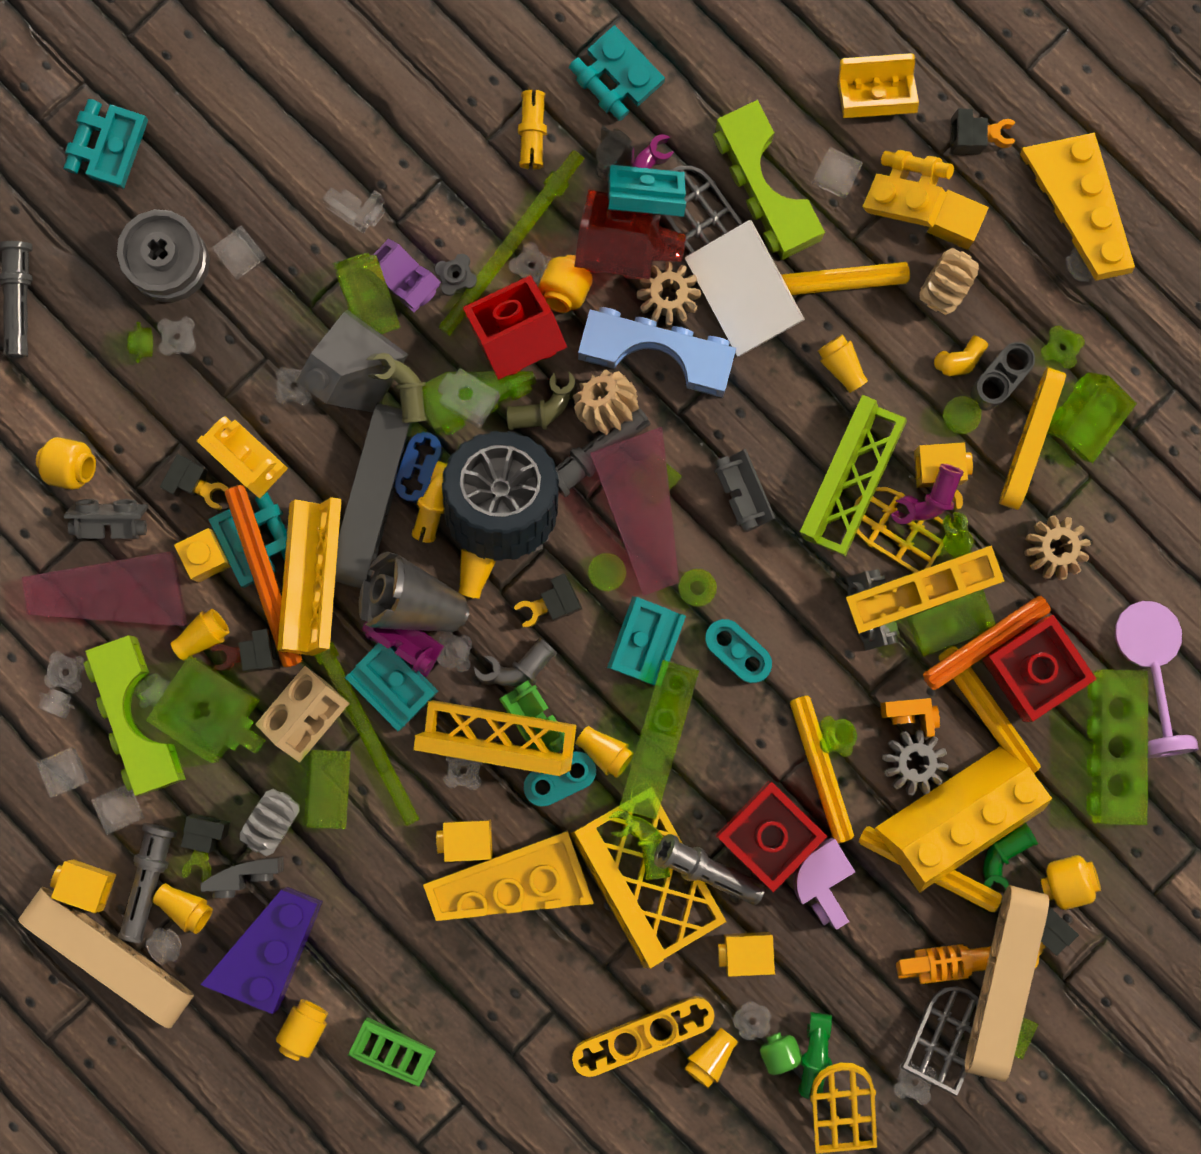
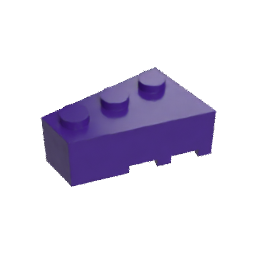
M290 887L280 890L201 985L268 1013H275L282 1004L323 901Z

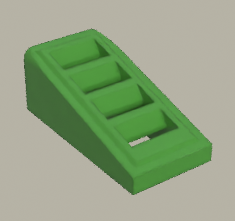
M367 1017L348 1056L419 1087L436 1050ZM374 1033L379 1035L370 1053L364 1049L371 1034ZM386 1039H388L393 1044L386 1059L379 1057V1054ZM402 1045L408 1049L400 1065L397 1066L393 1064V1060ZM414 1052H418L422 1055L414 1072L411 1073L406 1069Z

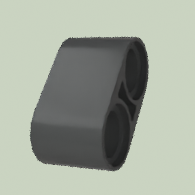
M1023 342L1010 343L996 356L971 388L970 395L977 407L983 410L995 409L1010 396L1035 364V355L1031 347ZM1008 354H1015L1021 358L1023 363L1022 370H1013L1008 366L1006 361ZM985 382L995 384L999 390L998 398L990 399L986 397L982 390V384Z

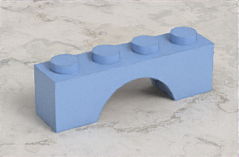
M599 307L598 311L589 310L578 351V360L615 369L622 359L635 351L642 349L659 350L670 355L680 365L688 389L723 398L736 352L735 347L729 346L730 341L716 336H708L707 340L693 337V331L678 326H672L671 330L656 327V321L644 317H635V321L621 318V313L611 308Z

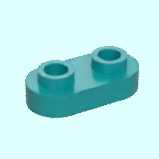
M721 619L712 623L707 629L705 643L708 650L742 681L757 683L764 680L770 674L772 669L770 654L736 622L729 619ZM720 632H727L730 635L731 642L729 645L722 646L717 642V635ZM749 657H754L759 662V667L754 672L747 670L745 667V661Z
M573 752L572 765L580 763L585 769V773L581 778L572 777L570 771L561 776L532 771L524 782L525 796L534 805L549 806L588 787L596 776L594 761L586 753ZM539 780H546L550 784V791L545 795L539 794L535 789L536 783Z

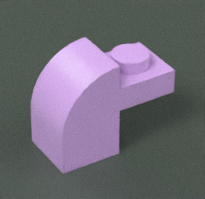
M831 837L822 842L795 870L793 883L798 901L804 904L815 898L817 903L813 904L812 908L823 926L830 923L837 930L847 924L849 920L829 888L855 873V870L836 839Z

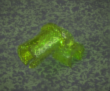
M953 512V523H951L949 514L943 520L946 534L943 540L944 549L952 555L953 559L971 553L974 544L973 536L968 531L967 517L960 512Z
M622 810L613 812L609 818L622 817L628 825L623 830L613 831L611 834L617 837L631 834L640 840L637 843L638 846L642 845L646 880L670 877L668 867L662 869L656 866L654 862L656 848L664 837L660 831L643 818L632 816Z

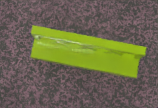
M865 395L861 396L800 530L805 540L846 557L907 422L905 417L878 407L875 399ZM876 417L895 424L889 437L874 442L870 430ZM868 436L871 444L863 447ZM885 446L880 457L878 448ZM874 451L878 461L875 470L859 476L855 467L858 456ZM853 470L855 478L847 481ZM870 479V481H869V483H868V485H867V488H866V490H865L864 487H863L862 482L867 481V480ZM858 484L862 493L859 505L844 510L839 499L842 491ZM837 504L840 512L832 515ZM851 514H854V516H853V518H852V521H851V523H850V525H849V522H848V519H847L846 516H849V515H851ZM843 518L847 532L841 545L822 537L827 524Z

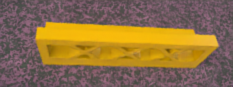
M330 497L320 504L296 499L290 502L277 651L315 656L330 649L341 499Z
M431 700L428 701L425 731L415 735L414 750L561 776L571 770L576 725ZM438 711L450 713L459 726L451 733L436 731ZM461 715L471 717L465 721ZM477 718L486 719L495 731L486 740L478 739L468 726ZM497 721L506 722V724L501 727ZM513 724L522 725L531 737L522 746L514 745L504 732ZM533 727L543 730L537 734ZM550 730L564 732L563 752L550 751L541 737ZM460 731H463L466 736L456 734H458ZM496 737H499L500 740L502 741V743H501V742H495V741H493V740H494ZM535 743L539 749L530 748L529 746Z

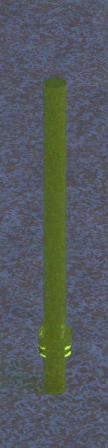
M572 150L556 172L552 171L545 179L543 190L476 276V285L471 289H466L438 326L441 331L448 336L453 333L466 316L463 307L478 300L555 197L562 196L570 185L568 180L585 159L579 152Z
M331 642L330 649L315 655L319 666L324 665L336 691L350 703L346 710L405 825L408 826L420 820L351 684L345 679L346 675L337 659L340 655L334 643Z

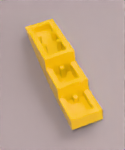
M991 545L848 596L846 600L860 634L1002 583L1004 578Z

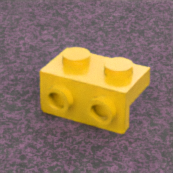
M914 54L841 59L839 64L838 91L843 118L918 113L919 100L914 80Z

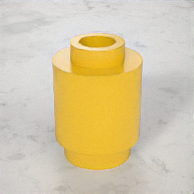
M301 999L298 1006L292 1007L275 1039L281 1045L279 1052L296 1061H299L301 1056L309 1058L327 1025L325 1019L328 1012L308 1000Z

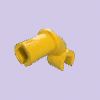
M437 461L430 484L424 496L418 498L417 501L419 512L411 535L419 541L421 533H424L425 530L422 541L425 543L435 541L441 514H444L442 483L443 471L447 463Z

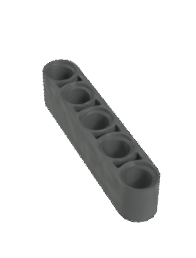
M377 403L375 406L338 536L336 583L361 589L364 580L370 582L373 570L369 568L377 558L396 490V476L408 446L414 422L402 423V409L382 403Z

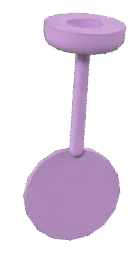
M1141 601L1132 604L1119 615L1115 624V641L1119 651L1129 662L1139 667L1151 668L1163 738L1154 739L1144 744V758H1161L1197 751L1199 749L1198 742L1194 736H1173L1160 666L1167 664L1177 655L1182 644V629L1178 619L1167 607L1157 602Z

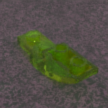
M662 660L619 806L620 810L656 820L699 670Z

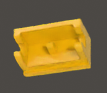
M226 416L219 419L204 436L201 435L197 440L202 447L258 498H261L288 469L236 420L231 422Z

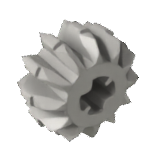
M916 730L913 742L907 731L901 732L900 739L903 746L894 740H890L888 746L896 754L895 756L891 754H884L882 756L883 761L893 762L894 767L884 770V775L887 777L895 774L899 775L892 785L895 789L901 788L907 781V794H915L917 783L920 790L927 794L930 792L928 779L936 785H940L943 782L935 771L948 770L947 764L937 763V758L945 756L947 751L944 748L933 751L932 749L937 744L938 738L935 736L930 737L924 743V731ZM911 753L914 756H922L924 764L918 765L922 768L919 772L916 769H908L907 760H912L909 757Z
M275 789L266 791L240 832V841L248 845L247 847L256 853L259 852L265 856L273 854L300 812V805L284 792H279Z

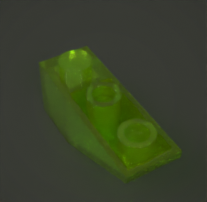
M494 371L445 372L426 382V386H422L425 413L437 435L442 432L445 435H450L466 426L464 420L478 414L479 418L493 413L499 408L497 403L511 396L512 400H517L529 394L533 390L531 385L536 383V378L533 371H519L514 375H508L499 380Z

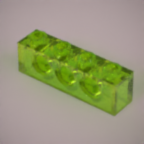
M1095 670L1093 674L1097 680L1087 686L1088 699L1093 700V716H1089L1087 721L1088 738L1093 739V754H1089L1087 757V774L1089 777H1092V792L1087 794L1086 800L1087 813L1092 815V823L1147 825L1148 671ZM1114 698L1119 699L1124 706V713L1119 719L1113 718L1109 713V704ZM1115 736L1119 737L1124 744L1123 753L1117 758L1111 755L1108 748L1110 740ZM1114 775L1120 776L1124 784L1122 792L1117 796L1112 795L1108 788V782Z

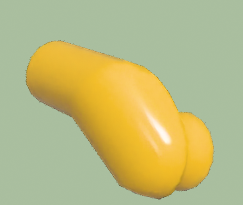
M973 335L963 351L939 352L934 359V366L946 376L968 374L975 368L989 344L984 339Z

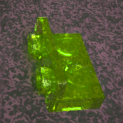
M1088 372L1076 382L1072 394L1063 406L1054 412L1047 433L1050 436L1061 438L1084 461L1093 463L1137 403L1110 376Z

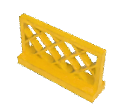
M652 788L645 790L569 834L642 966L650 969L664 961L663 959L727 922L703 881H691L688 894L670 890L668 888L673 869L668 867L663 887L642 882L648 860L654 862V856H650V851L655 834L664 837L672 834L682 843ZM646 799L654 811L651 827L631 822L635 805ZM627 811L625 820L616 818V816ZM658 820L662 825L664 831L656 829ZM607 821L624 825L618 846L605 843L596 828ZM629 827L649 832L644 854L624 848ZM608 849L617 851L615 859H613ZM622 853L642 858L637 880L624 877L618 867ZM627 882L635 884L633 893L630 890ZM641 886L661 892L656 914L640 908L637 900ZM696 888L702 898L694 896ZM667 894L687 899L681 921L662 916ZM692 902L705 904L714 919L703 926L687 923ZM646 916L654 918L652 927L649 924ZM660 920L680 926L676 942L664 949L656 936ZM686 928L695 930L684 937Z

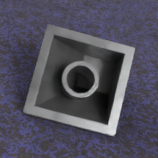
M346 310L311 352L296 382L326 404L374 412L376 404L382 402L394 379L378 380L369 377V374H379L384 369V366H382L379 360L366 359L375 353H387L394 360L404 363L408 354L352 312Z

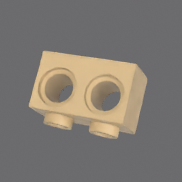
M304 666L255 725L275 746L298 762H301L350 703L329 683Z

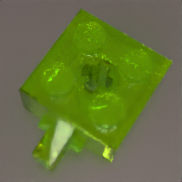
M189 656L146 719L147 722L211 763H218L228 747L236 750L238 745L241 744L251 752L258 753L266 741L250 730L254 721L248 718L261 699L198 657ZM209 702L208 709L211 711L210 715L199 718L201 710L197 708L198 704H207Z

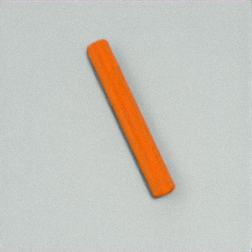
M1043 596L1033 598L923 673L925 682L932 690L940 688L1049 614L1051 611L1050 605Z

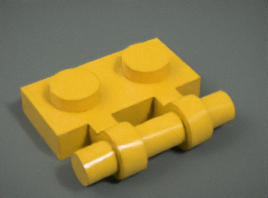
M898 150L896 153L884 151L881 157V164L892 167L890 176L876 173L862 207L869 214L933 228L947 195L942 187L936 186L939 177L945 179L952 177L954 173L953 164L944 163L941 158L927 156L926 158L915 157L911 152ZM910 171L922 174L919 182L906 180Z

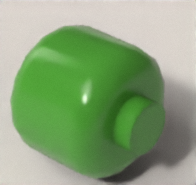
M780 1032L766 1037L768 1042L760 1048V1054L769 1074H782L801 1064L802 1053L794 1036H782Z

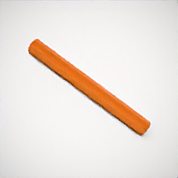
M236 485L226 489L225 496L277 648L282 596L244 485ZM278 651L283 667H292L302 662L301 654Z

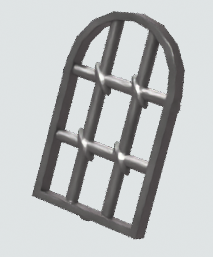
M678 166L669 170L678 172L691 171L701 175L707 181L700 187L698 185L695 186L685 172V182L692 191V193L685 197L686 203L693 198L696 201L698 199L710 216L709 219L701 224L699 222L696 223L687 208H685L684 216L693 227V230L683 236L669 215H662L690 254L695 251L687 240L694 235L697 238L700 237L705 245L710 243L702 231L710 224L716 225L722 235L728 232L719 220L728 212L738 226L743 224L716 186L715 181L703 170L694 166ZM709 187L713 189L725 206L718 213L716 210L713 212L701 195Z
M958 986L943 988L933 994L924 1008V1013L901 1068L925 1080L928 1084H933L957 1096L966 1072L965 1060L956 1056L958 1054L956 1050L964 1031L971 1033L972 1027L969 1026L970 1022L968 1021L974 1006L977 1007L978 997L968 989ZM952 991L943 1012L933 1007L939 996ZM958 992L964 993L971 999L962 1022L951 1017L952 1013L950 1012ZM930 1013L939 1017L937 1019L939 1023L931 1042L920 1037ZM946 1021L957 1026L956 1030H958L949 1052L938 1046V1039ZM917 1043L926 1046L925 1051H927L919 1071L908 1066ZM933 1051L945 1056L943 1059L945 1063L938 1080L924 1074ZM952 1061L962 1065L953 1089L943 1084Z

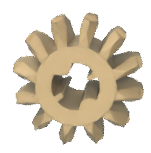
M954 248L943 252L921 287L920 300L926 303L927 307L944 315L955 311L973 285V281L978 275L979 263L971 259L970 255Z
M669 261L665 263V272L663 273L656 265H653L650 268L653 278L648 276L640 278V283L646 288L637 291V299L646 300L640 307L641 312L648 313L654 310L651 320L656 322L659 321L661 315L666 316V327L672 326L674 315H676L681 323H685L687 315L684 310L695 313L698 308L692 300L700 298L701 290L691 288L697 283V277L691 275L684 279L683 277L687 269L684 265L678 268L677 273L672 272V263ZM669 287V292H671L672 288L675 289V300L668 301V297L663 300L661 298L663 288Z
M605 369L598 377L591 373V380L588 383H579L580 392L573 395L575 414L580 422H583L592 433L600 431L607 435L614 427L621 431V424L624 421H633L632 412L639 409L637 390L632 382H629L620 371L612 374Z
M1050 516L1047 520V525L1039 521L1034 525L1037 534H1028L1025 538L1028 543L1035 545V547L1024 551L1027 557L1036 555L1037 560L1030 567L1032 570H1036L1045 566L1043 570V578L1045 579L1051 578L1054 572L1058 580L1067 579L1068 571L1074 575L1081 572L1078 562H1087L1089 560V555L1080 551V549L1090 546V540H1079L1078 536L1085 530L1083 526L1070 530L1072 525V518L1070 517L1064 518L1061 524H1059L1056 516ZM1059 540L1062 542V545L1059 547H1064L1065 550L1064 553L1055 556L1052 553L1055 551V548L1051 549L1050 544Z

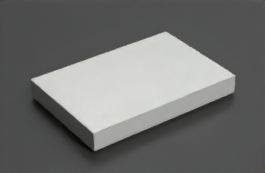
M752 220L746 221L685 257L731 346L736 348L735 353L737 357L744 355L805 320Z

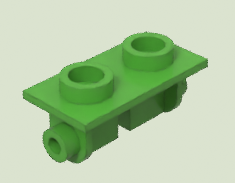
M529 681L522 683L515 690L499 699L507 713L557 721L553 715L548 718L545 716L543 711L548 709V706L539 694L537 686H532ZM515 724L525 741L528 742L531 737L522 725ZM533 727L537 734L543 730ZM550 730L541 739L550 751L559 752L563 750L565 733ZM535 743L529 746L530 748L539 749Z

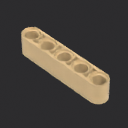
M1009 885L1004 892L966 1051L964 1065L966 1073L1006 1082L1010 1075L1048 914L1049 896L1047 894Z
M41 887L18 921L27 930L152 1020L166 1028H172L194 997L192 991L75 906L52 899V890Z

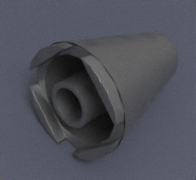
M387 551L380 554L371 564L369 569L375 572L370 582L363 581L358 602L359 616L362 620L367 621L365 625L381 629L454 632L466 623L469 616V606L467 605L466 598L400 555Z

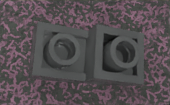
M284 857L257 859L223 870L201 883V892L212 891V898L235 897V890L246 888L247 874H250V881L252 882L273 881V874L284 871Z

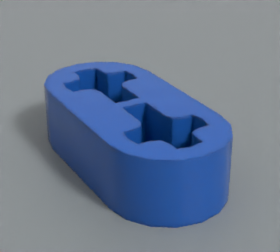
M429 432L417 433L411 438L396 476V492L406 502L417 503L418 498L424 496L430 484L435 465L442 458V445L438 438ZM428 440L431 441L430 446L435 450L434 455H427L421 466L418 464L420 453L415 450L417 444L424 445L425 441ZM415 469L419 470L418 482L423 487L421 491L414 490L412 495H408L407 488L403 485L404 480H411Z

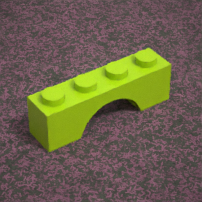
M759 101L751 102L718 118L715 128L716 133L713 134L715 144L721 154H728L733 164L729 167L732 178L738 187L744 186L749 196V199L746 200L747 207L755 220L760 218L766 230L763 233V238L770 252L774 253L777 251L782 261L821 242L825 231L809 200L790 199L781 196L770 188L762 175L760 159L764 151L772 143L774 131Z
M128 635L86 650L88 660L84 662L85 671L91 683L96 682L100 693V696L96 698L97 706L102 717L109 719L113 731L109 733V741L116 755L121 754L125 766L124 769H121V775L127 790H133L135 796H141L186 780L174 744L159 743L149 739L137 728L133 720L131 700L134 690L139 682L149 673L138 638Z

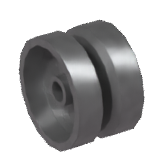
M154 209L138 214L126 224L118 238L117 258L122 272L142 294L156 301L173 303L189 298L201 288L208 275L210 257L205 242L184 217L172 211ZM164 254H167L164 259H161Z

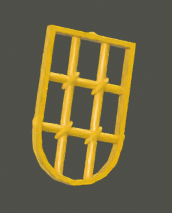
M877 487L875 492H888L895 495V497L888 506L873 496L871 502L882 508L884 515L879 523L864 515L862 521L872 526L871 529L874 531L869 539L860 532L859 528L856 535L867 543L869 547L875 548L913 573L919 570L901 560L907 549L928 562L924 569L931 567L936 557L941 554V549L955 527L938 516L933 518V520L949 529L944 538L941 539L925 529V525H922L924 521H917L916 523L911 521L907 524L910 526L909 529H911L910 534L906 540L900 538L886 529L887 526L884 524L889 516L898 510V508H895L898 504L896 500L904 497L905 494L888 487ZM862 495L855 501L854 506L859 505ZM879 532L899 543L898 546L901 548L896 556L874 543ZM917 532L939 544L932 557L913 546L912 540Z
M841 1062L830 1065L820 1071L813 1081L810 1100L812 1102L816 1154L877 1148L876 1090L868 1072L854 1063ZM842 1070L850 1072V1090L838 1091L837 1088L835 1089L834 1072ZM856 1073L861 1074L868 1081L869 1088L859 1089L858 1086L856 1087ZM828 1076L829 1092L817 1093L818 1086ZM870 1095L871 1116H861L858 1114L857 1096ZM848 1097L849 1100L851 1099V1118L839 1119L836 1113V1098ZM827 1099L828 1102L830 1101L831 1120L818 1121L817 1100ZM871 1122L872 1140L859 1141L858 1123ZM850 1124L853 1130V1142L838 1144L837 1125ZM829 1126L832 1144L819 1145L818 1127Z

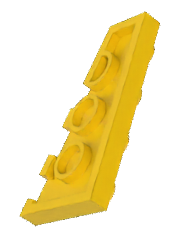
M1095 133L1023 147L1020 156L1026 165H1030L1036 175L1035 181L1043 193L1046 192L1055 207L1054 212L1061 224L1064 223L1073 237L1072 243L1095 281L1132 273L1135 268Z
M568 831L423 884L436 921L594 904Z

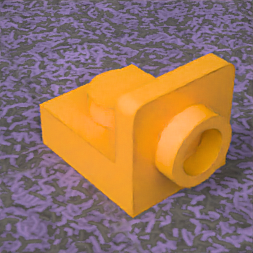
M931 698L880 703L882 718L892 717V725L916 723L915 715H919L924 737H934V729L940 728L938 706H932Z

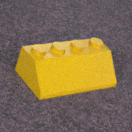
M999 746L876 826L875 831L920 893L1044 811L1052 797L1027 765Z

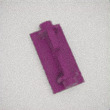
M365 624L362 628V631L366 633L367 639L375 643L379 642L388 649L395 646L397 648L395 654L413 665L412 670L415 672L419 671L425 677L429 675L444 648L442 644L421 630L372 628Z

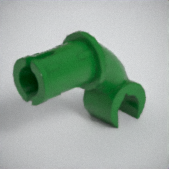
M1024 823L1021 827L1015 829L988 848L983 864V885L990 888L993 881L1002 884L1005 890L1009 886L1008 880L1002 875L1004 863L1006 865L1010 864L1009 859L1034 845H1038V841L1027 823Z
M810 1012V1024H807V1038H810L807 1052L801 1058V1064L804 1068L798 1088L799 1094L806 1099L810 1097L813 1081L819 1072L832 1065V1061L828 1056V1041L832 1028V1015ZM825 1078L818 1086L817 1093H823Z

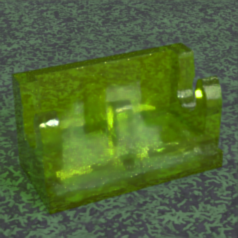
M364 253L332 263L347 308L352 314L356 315L380 334L401 328L376 255L370 256L369 253Z
M983 589L906 618L921 657L979 636L990 627L995 626V621Z
M311 749L308 752L304 826L310 828L346 829L350 751Z

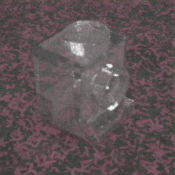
M459 368L456 375L449 372L438 388V392L442 394L439 400L441 405L479 429L500 399L498 390L493 387L491 388ZM469 388L473 391V396L467 401L461 400L459 398L460 390Z

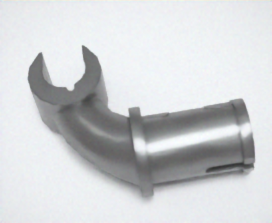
M538 638L537 642L518 663L513 662V667H501L494 657L484 656L486 661L493 665L494 672L485 675L480 673L475 667L474 670L477 678L487 685L518 686L526 681L535 684L537 682L535 677L553 656H556L557 652L544 640Z

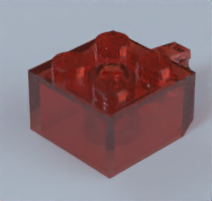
M594 190L588 191L579 227L574 267L584 268L593 273L608 272L620 274L629 279H650L653 261L682 262L686 235L659 227L661 214L608 209V193Z

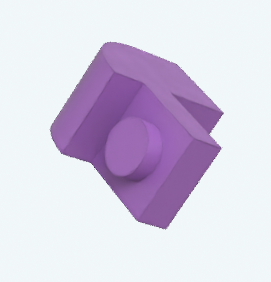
M389 238L363 265L413 313L434 297L436 289L441 283L432 272L420 266L399 244Z

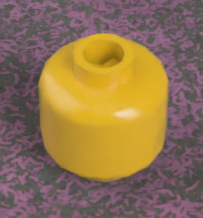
M575 255L559 256L551 259L547 264L538 288L551 310L567 313L582 306L592 285L593 278L581 258Z
M55 437L46 442L38 451L36 466L41 479L46 484L73 490L79 489L93 478L96 470V459L89 446L85 443Z
M1080 855L1050 862L1046 869L1047 877L1041 879L1044 894L1049 896V901L1054 900L1056 905L1062 910L1091 904L1096 900V892L1101 891L1093 861L1086 862Z

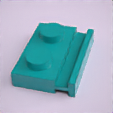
M610 165L608 174V209L684 217L686 208L685 172Z
M632 596L607 668L661 687L686 616Z
M378 642L356 667L347 674L345 679L397 731H400L439 691L419 671L415 672L412 670L413 665L395 654L397 650L395 646L388 649Z

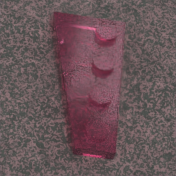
M663 426L590 453L643 596L677 584L680 581Z
M173 551L22 577L27 615L187 627L176 555Z

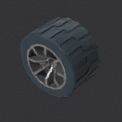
M491 431L487 434H479L458 446V450L451 454L447 466L444 467L442 483L445 522L454 540L458 541L466 551L472 552L480 558L494 559V561L518 559L525 554L529 555L538 546L543 545L548 539L550 532L553 531L558 515L559 478L552 457H549L546 450L541 445L536 444L533 439L510 431Z

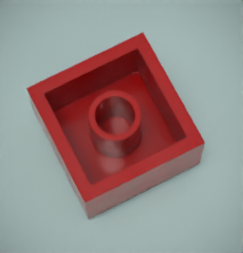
M531 275L463 307L476 339L498 380L508 375H514L523 368L542 359L550 358L556 352L567 348L555 316Z
M1054 615L1042 618L982 658V661L1023 722L1035 721L1097 680Z
M768 781L715 835L773 893L828 837L771 781Z

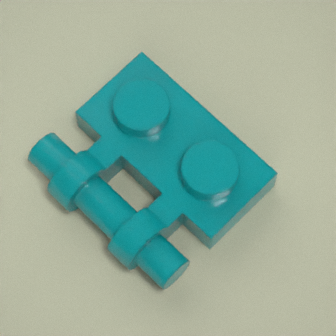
M615 25L587 49V54L595 61L592 65L587 66L578 57L568 67L577 76L576 82L583 89L588 88L600 101L598 105L606 113L611 112L618 121L623 120L629 113V110L622 103L627 96L638 107L665 83V77ZM606 73L617 87L610 91L599 77Z
M88 99L84 111H79L76 123L78 128L73 142H68L65 154L67 159L63 169L78 174L82 161L89 162L85 173L89 178L124 189L148 119L145 115L111 104L106 117L103 118L98 116L102 104L96 100ZM93 130H98L100 134L95 148H88Z
M266 492L261 498L255 497L260 511L254 513L258 527L267 524L275 540L266 545L265 548L273 572L276 573L277 570L271 558L281 554L285 561L287 530L280 518L283 513L279 505L274 504L269 493ZM228 509L208 520L240 586L245 588L253 584L254 580L231 511Z

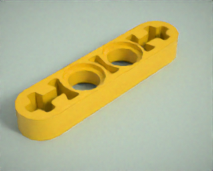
M1050 367L1045 369L1003 486L999 504L1015 510L1020 509L1056 409L1066 373Z
M689 997L583 1040L577 1044L573 1051V1066L582 1076L593 1077L708 1030L713 1024V1008L709 1001L703 997ZM697 1004L699 1009H707L708 1013L703 1015L704 1022L697 1025L694 1020H689L683 1023L687 1031L679 1033L678 1024L671 1014L672 1012L679 1010V1016L683 1018L691 1013L690 1006ZM663 1018L671 1023L672 1033L668 1038L658 1040L651 1035L650 1026L656 1019ZM621 1033H629L636 1039V1048L630 1054H621L614 1047V1041ZM608 1040L609 1052L615 1060L607 1062V1055H603L596 1059V1067L590 1068L587 1063L581 1064L579 1062V1059L583 1057L584 1049L589 1048L592 1053L604 1050L600 1042Z

